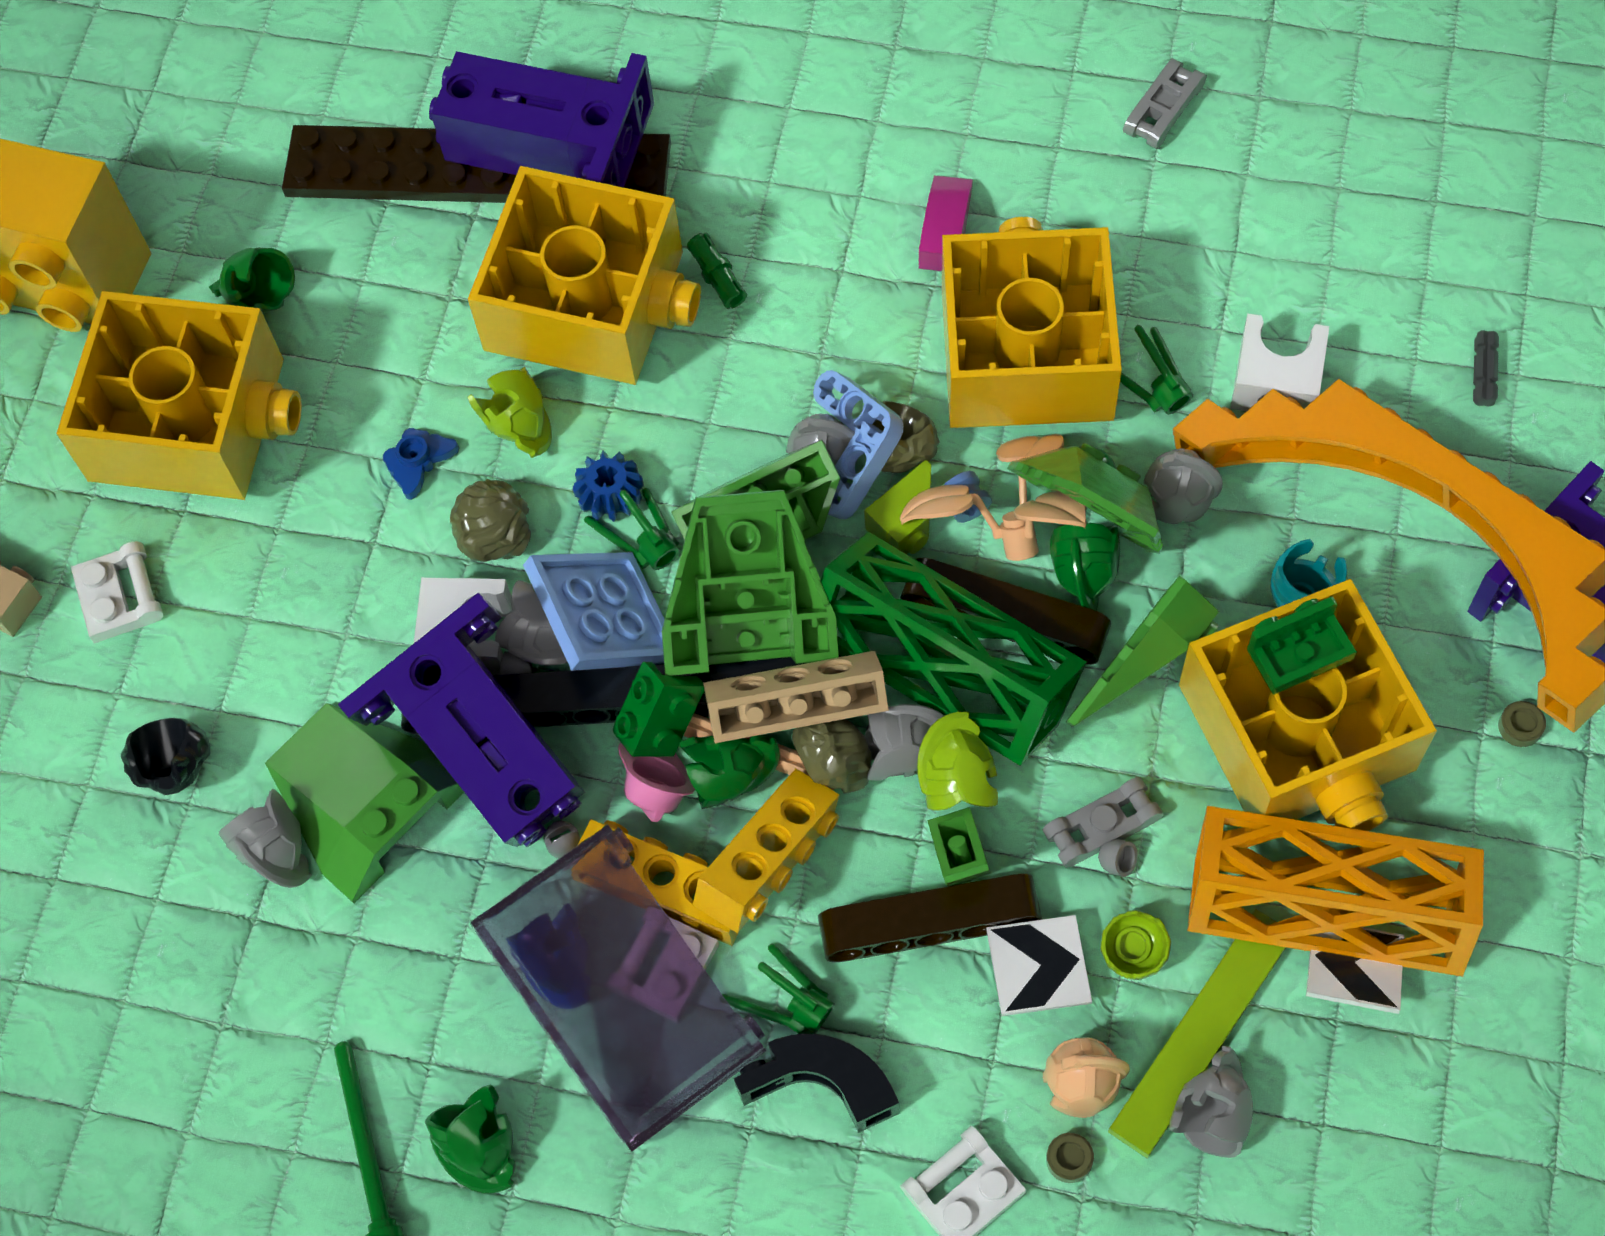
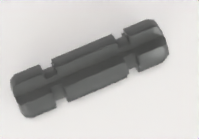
M1481 330L1474 339L1476 355L1474 356L1473 384L1475 389H1473V401L1477 406H1493L1498 398V386L1496 384V381H1498V351L1496 348L1499 347V336L1495 331Z

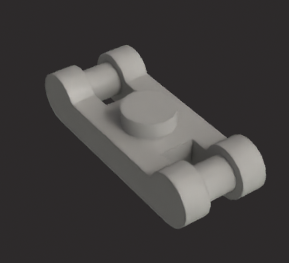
M1173 58L1170 59L1127 118L1123 132L1132 137L1138 135L1147 140L1146 144L1159 149L1177 119L1193 97L1198 95L1203 88L1207 75L1198 70L1191 72L1183 68L1182 62ZM1148 116L1158 120L1154 126L1145 122Z
M1141 777L1130 779L1119 789L1065 817H1058L1044 826L1042 830L1049 842H1055L1059 848L1060 853L1058 857L1065 868L1072 867L1099 853L1100 848L1106 842H1110L1113 839L1124 840L1163 817L1164 813L1158 803L1151 802L1145 793L1148 788ZM1131 802L1137 812L1127 818L1121 807ZM1079 829L1085 840L1075 843L1070 834Z

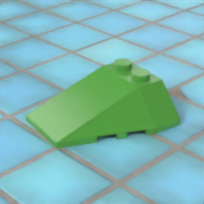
M1085 443L1082 444L1081 448L1066 446L1015 460L1009 464L1007 468L1009 471L1038 488L1048 491H1059L1113 522L1118 527L1119 535L1148 552L1160 554L1164 546L1149 488L1138 483L1141 476L1130 468L1119 464L1117 469L1104 463L1102 460L1105 454Z
M784 490L695 497L661 631L665 675L709 672V665L785 657H791L798 664L839 657L836 616L824 591L821 579L810 557Z
M1179 576L1119 651L1111 664L1067 719L1066 723L1071 727L1077 725L1187 651L1190 642L1214 633L1219 625L1213 619L1220 611L1185 579Z
M328 703L314 714L265 762L283 799L299 821L301 834L321 873L353 903L385 873L379 860L436 802H439L445 809H448L464 793L424 741L381 724L374 726L371 722L365 726L349 719L341 708Z

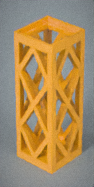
M1207 806L1195 856L1187 931L1304 951L1317 950L1463 977L1483 927L1484 850ZM1224 825H1231V826L1243 827V828H1238V829H1232V830L1223 831ZM1283 837L1309 856L1272 862L1248 847ZM1320 840L1362 847L1337 851ZM1403 856L1429 874L1390 881L1367 867ZM1439 859L1459 862L1457 870ZM1219 871L1240 874L1245 876L1240 877L1219 873ZM1307 886H1314V887H1320V888H1326V889H1333V890H1339V891L1357 893V894H1362V895H1359V896H1358V895H1351V894H1345V893H1339V892H1333V891H1327V890H1321V889H1314V888H1308ZM1277 901L1300 915L1266 925L1242 907ZM1428 906L1444 907V908H1446V910H1444V909H1438V908H1432V907H1428ZM1212 912L1226 921L1209 919L1210 913ZM1400 921L1421 934L1386 945L1361 927ZM1333 932L1347 941L1311 935ZM1445 953L1444 957L1433 956V954Z

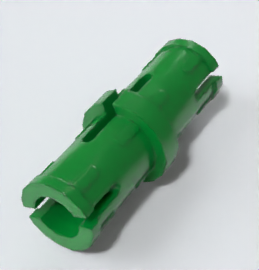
M699 233L692 237L687 243V249L699 264L704 281L707 284H711L716 290L725 308L730 309L731 307L733 309L741 305L746 300L747 293L731 271L732 264L726 257H722L708 233Z

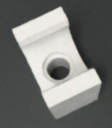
M1247 313L1230 409L1248 411L1272 389L1286 398H1294L1303 409L1306 408L1320 395L1330 326L1315 324L1311 330L1305 351L1295 356H1281L1271 352L1261 340L1264 324L1262 316Z
M421 577L414 643L477 593H480L501 617H506L512 612L511 593L506 579ZM474 640L470 643V648L492 675H500L503 652L499 643L493 640L483 641L479 644Z

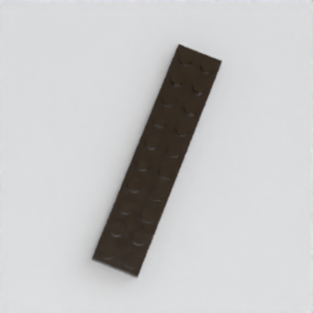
M293 125L282 190L285 197L506 203L516 175L445 161L441 146L436 141V129ZM643 134L624 188L666 197L671 150L670 134Z

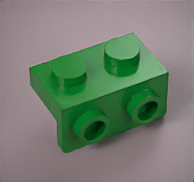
M1333 596L1320 602L1318 599L1308 600L1299 605L1294 610V613L1278 619L1277 616L1269 617L1254 627L1247 651L1273 695L1354 660L1357 651L1334 615L1338 604Z
M642 662L621 711L616 718L613 733L632 757H674L703 695V682L698 676L662 675L652 662Z

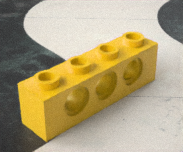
M795 768L698 878L693 906L737 934L749 919L756 922L764 912L773 891L780 893L789 882L793 867L797 863L804 865L815 849L816 840L821 835L825 838L828 837L833 831L839 819V815L835 813L840 794L825 785L813 782L810 776Z
M590 819L567 865L573 880L644 910L648 906L657 908L669 917L733 946L738 934L693 906L692 896L696 891L698 878L708 868V863L705 860L690 853H685L683 857L668 851V847L664 843L652 837H644L643 840L629 835V831L616 822L606 820L602 824ZM629 855L634 858L633 863L627 868L618 869L612 866L614 861L620 856ZM660 872L674 874L672 881L666 885L652 883L653 878Z

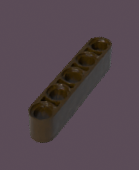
M916 559L1085 660L1086 664L1092 665L1099 661L1111 627V620L1104 614L934 559ZM920 583L905 584L900 596L901 600L936 607ZM948 597L958 612L980 616Z
M1014 874L827 909L818 915L825 959L829 962H846L987 936V927L1042 920L1032 875Z

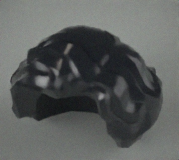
M166 718L146 723L131 732L126 739L125 747L121 752L124 772L137 787L151 788L163 795L179 793L193 784L197 778L203 762L210 755V743L205 731L186 719Z

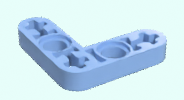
M830 370L822 373L816 380L813 391L814 399L820 406L855 432V435L835 465L841 478L828 515L842 520L851 517L857 511L903 434L904 425L897 413L851 378ZM833 388L843 393L840 399L835 398V395L832 393ZM863 400L864 405L861 414L853 419L852 411L854 405L858 401ZM876 419L881 421L885 427L883 432L872 425ZM865 454V467L856 474V461L861 455ZM847 480H853L852 484L848 483Z

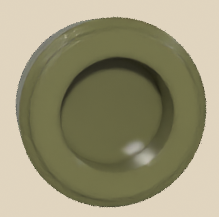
M1517 701L1504 709L1499 718L1498 728L1501 736L1511 745L1528 747L1535 744L1542 736L1546 728V719L1543 712L1536 705L1526 701Z
M1064 1133L1054 1138L1048 1147L1046 1163L1050 1173L1056 1179L1065 1183H1075L1083 1180L1091 1171L1094 1161V1153L1090 1143L1084 1137L1075 1133Z

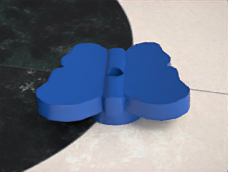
M409 428L404 431L402 439L397 443L396 447L389 448L384 452L383 461L391 476L394 477L396 483L402 489L405 497L411 500L418 495L423 486L425 471L430 472L433 469V463L453 457L458 453L459 446L454 439L444 438L437 434L430 435L427 431Z

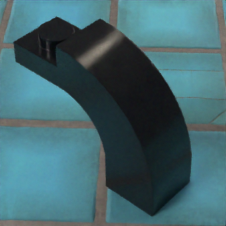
M796 1034L770 1041L768 1044L773 1060L768 1063L764 1059L754 1061L740 1070V1076L733 1078L744 1106L791 1084L809 1082L822 1085L833 1091L842 1100L858 1133L900 1114V1103L879 1066L868 1055L850 1043L826 1035Z

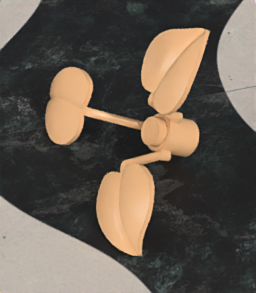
M1060 434L1043 437H1020L1003 443L997 449L996 455L1002 462H1012L1063 448L1064 438ZM1018 476L1020 505L1014 511L1003 515V522L1000 525L997 524L980 496L976 493L969 494V487L966 485L937 486L919 493L904 507L900 521L901 525H903L905 522L913 519L954 516L963 513L974 504L992 529L994 539L1002 538L1006 558L1012 561H1021L1032 558L1039 552L1033 521L1085 528L1087 524V507L1059 491L1044 493L1037 497L1035 501L1027 502L1026 480Z

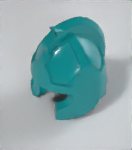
M1311 539L1302 540L1289 547L1279 557L1271 577V593L1277 606H1283L1346 581L1347 565L1345 558L1338 557L1334 565L1335 579L1325 567L1328 559L1320 555L1315 562L1297 559L1311 551L1314 546Z

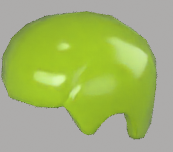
M1138 910L1127 911L1113 917L1103 930L1101 941L1102 955L1107 966L1121 977L1131 980H1142L1156 975L1169 959L1171 939L1164 923L1157 917Z

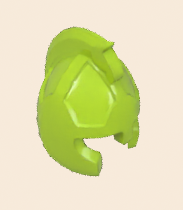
M525 367L520 370L502 371L488 378L487 383L495 392L491 400L474 398L472 394L467 397L471 407L483 420L491 433L500 438L515 442L517 448L528 453L531 458L541 455L549 448L552 432L548 415L543 406V396L540 389L537 388L533 377H531Z
M954 712L937 719L930 726L922 740L918 753L917 775L921 791L926 796L928 809H949L961 801L982 807L998 805L997 789L992 787L986 779V775L988 778L997 776L995 762L988 747L978 737L980 728L974 721L968 718V712Z

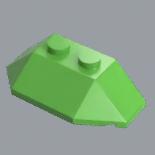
M819 440L762 465L699 497L784 490L803 538L806 540L822 532L841 477L823 440ZM695 499L671 511L684 540Z

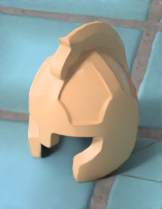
M1083 1037L1064 1041L1047 1058L1046 1069L1043 1072V1083H1048L1050 1090L1054 1094L1050 1105L1057 1111L1078 1118L1092 1117L1113 1103L1118 1095L1121 1080L1128 1075L1130 1067L1127 1062L1117 1058L1109 1047L1097 1039Z

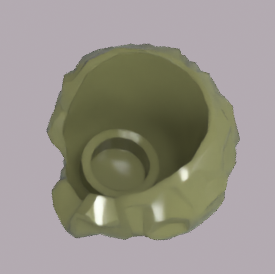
M883 401V404L900 416L904 427L898 444L881 471L895 474L907 472L921 464L924 460L929 462L934 458L940 441L937 437V430L933 421L924 413L908 405ZM876 419L872 424L883 432L885 427L881 421Z
M486 479L485 481H477L467 486L457 496L450 514L452 534L456 539L459 550L468 558L483 562L520 556L526 550L531 538V531L526 521V515L529 512L527 502L521 498L520 494L510 484L504 481Z
M842 719L799 727L793 730L792 741L813 782L833 789L841 788L844 794L861 790L868 784L867 775L872 761L871 751L866 738L852 722Z

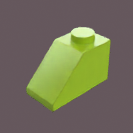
M924 460L864 510L865 529L905 554L917 553L925 546L929 539L930 519H913L905 522L903 525H901L900 516L907 503L919 493L931 488V464L927 460Z

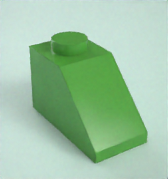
M970 807L927 820L942 875L947 886L969 882L991 874Z

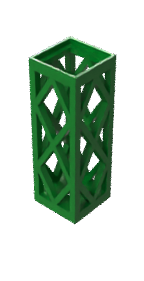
M869 531L828 564L821 578L822 586L836 616L837 628L845 638L843 640L837 636L838 654L840 656L870 652L856 629L896 637L910 656L876 655L883 670L884 682L922 706L935 709L943 715L954 712H966L949 686L991 694L1005 715L968 712V718L979 726L980 733L978 737L986 746L1019 766L1059 726L1087 663L1085 660ZM877 554L885 558L886 560L876 558ZM883 582L920 583L936 607L896 599ZM840 587L846 589L845 595L836 600ZM948 597L980 616L958 612ZM855 614H864V615L867 616V617L859 616V615H855ZM978 638L1015 640L1031 665L990 656ZM1044 654L1061 665L1055 670ZM904 676L928 681L939 698ZM1000 735L1014 737L1011 743Z

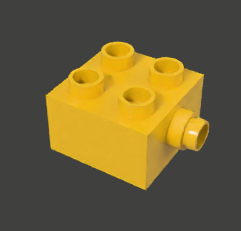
M0 138V315L8 314L12 305L35 310L44 321L56 328L78 332L81 330L84 322L92 323L102 291L133 294L152 253L105 162Z
M520 166L468 297L483 350L636 385L656 327L672 329L675 324L691 327L699 309L701 298L700 284L687 279L684 280L683 273L676 272L683 250L674 198Z
M1015 217L1003 222L998 232L942 235V305L950 428L1114 421L1122 369L1108 227L1043 230L1042 224L1034 218Z
M102 291L56 434L88 482L245 500L261 440H274L278 435H294L300 424L302 404L298 391L285 389L278 383L284 359L260 308Z
M1352 579L1192 641L1188 645L1179 687L1244 812L1297 820L1320 810L1328 824L1364 831H1371L1387 819V812L1382 801H1380L1384 796L1380 785L1417 771L1437 730ZM1333 596L1338 604L1334 615L1357 651L1354 660L1273 695L1247 651L1254 627L1269 617L1277 616L1278 619L1294 613V610L1299 605L1308 600L1318 599L1320 602Z

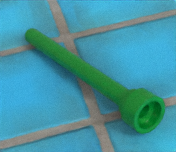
M341 1041L336 1044L334 1053L372 1222L368 1225L369 1233L366 1236H404L402 1226L397 1225L396 1220L390 1218L353 1049L350 1043Z

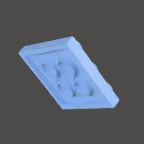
M632 552L530 555L523 564L571 671L641 666L642 662H652L654 665L664 664L661 632L664 617Z

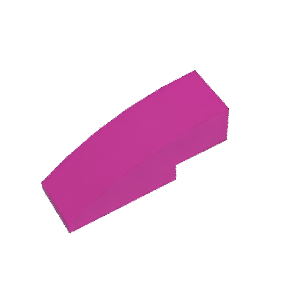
M934 175L919 246V269L942 271V235L965 234L973 179Z

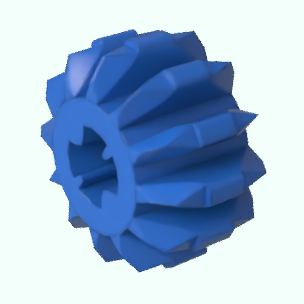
M603 450L600 454V459L597 461L587 456L585 461L586 468H576L575 477L577 482L573 486V492L575 497L579 499L580 508L583 512L591 511L593 518L597 521L605 513L608 514L609 519L613 522L617 517V512L621 511L630 516L631 511L621 498L620 492L626 490L634 502L640 504L642 497L639 490L643 489L644 483L642 476L638 473L636 463L633 460L625 462L624 455L620 451L612 459L608 458L607 453Z

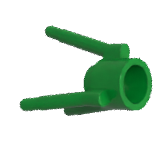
M1136 325L1135 332L1161 375L1151 384L1154 390L1152 395L1123 373H1121L1120 382L1147 402L1154 413L1162 408L1166 414H1173L1190 402L1193 397L1191 388L1182 378L1156 327L1150 329V333L1158 348L1157 350L1143 327Z
M644 488L642 494L658 528L650 524L626 490L620 492L621 498L644 530L637 538V543L640 545L638 550L591 516L584 518L585 523L624 552H632L642 569L648 565L654 570L662 569L669 565L680 552L678 548L679 542L671 533L648 488Z
M775 944L768 946L769 952L803 987L799 989L764 962L758 964V969L793 996L787 1007V1010L793 1013L792 1017L726 994L719 996L720 1002L787 1026L798 1034H803L806 1028L816 1034L835 1005L834 1002L828 999L829 994L817 987Z

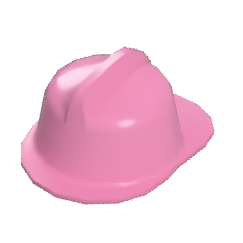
M619 744V755L626 768L624 787L626 798L641 808L651 822H659L664 813L676 810L682 798L693 794L695 791L686 769L676 753L674 757H632L623 744Z

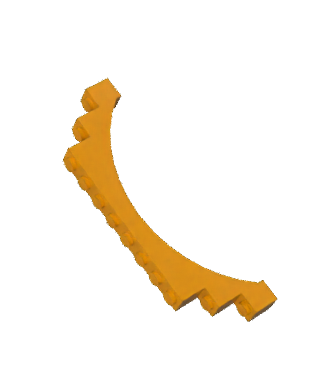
M1338 379L1304 409L1294 398H1286L1272 389L1239 418L1229 408H1221L1211 400L1206 399L1173 428L1176 449L1193 450L1215 468L1247 463L1291 462L1349 469L1404 487L1441 506L1473 530L1498 555L1517 581L1532 611L1540 635L1545 663V677L1538 682L1537 707L1575 733L1605 704V663L1599 658L1592 656L1605 643V604L1599 599L1592 597L1605 585V547L1598 541L1588 540L1571 529L1570 525L1562 518L1553 517L1537 507L1528 496L1517 494L1501 484L1499 479L1492 473L1483 472L1473 466L1458 451L1449 450L1442 446L1425 430L1416 429L1402 420L1391 408H1383L1369 399L1360 388H1352Z

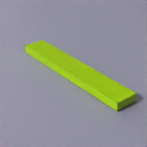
M1257 909L1252 913L1253 916L1266 925L1276 922ZM1238 939L1234 940L1110 1126L1108 1133L1148 1159L1170 1125L1173 1110L1184 1084L1208 1068L1214 1055L1217 1054L1286 947Z

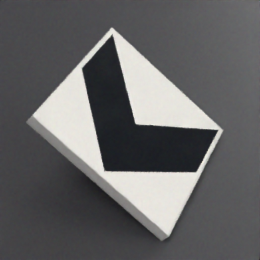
M1076 915L986 928L1001 1017L1092 1004Z
M1361 927L1386 945L1404 939V935ZM1333 932L1311 935L1347 941ZM1311 950L1309 954L1306 996L1399 1014L1403 966Z

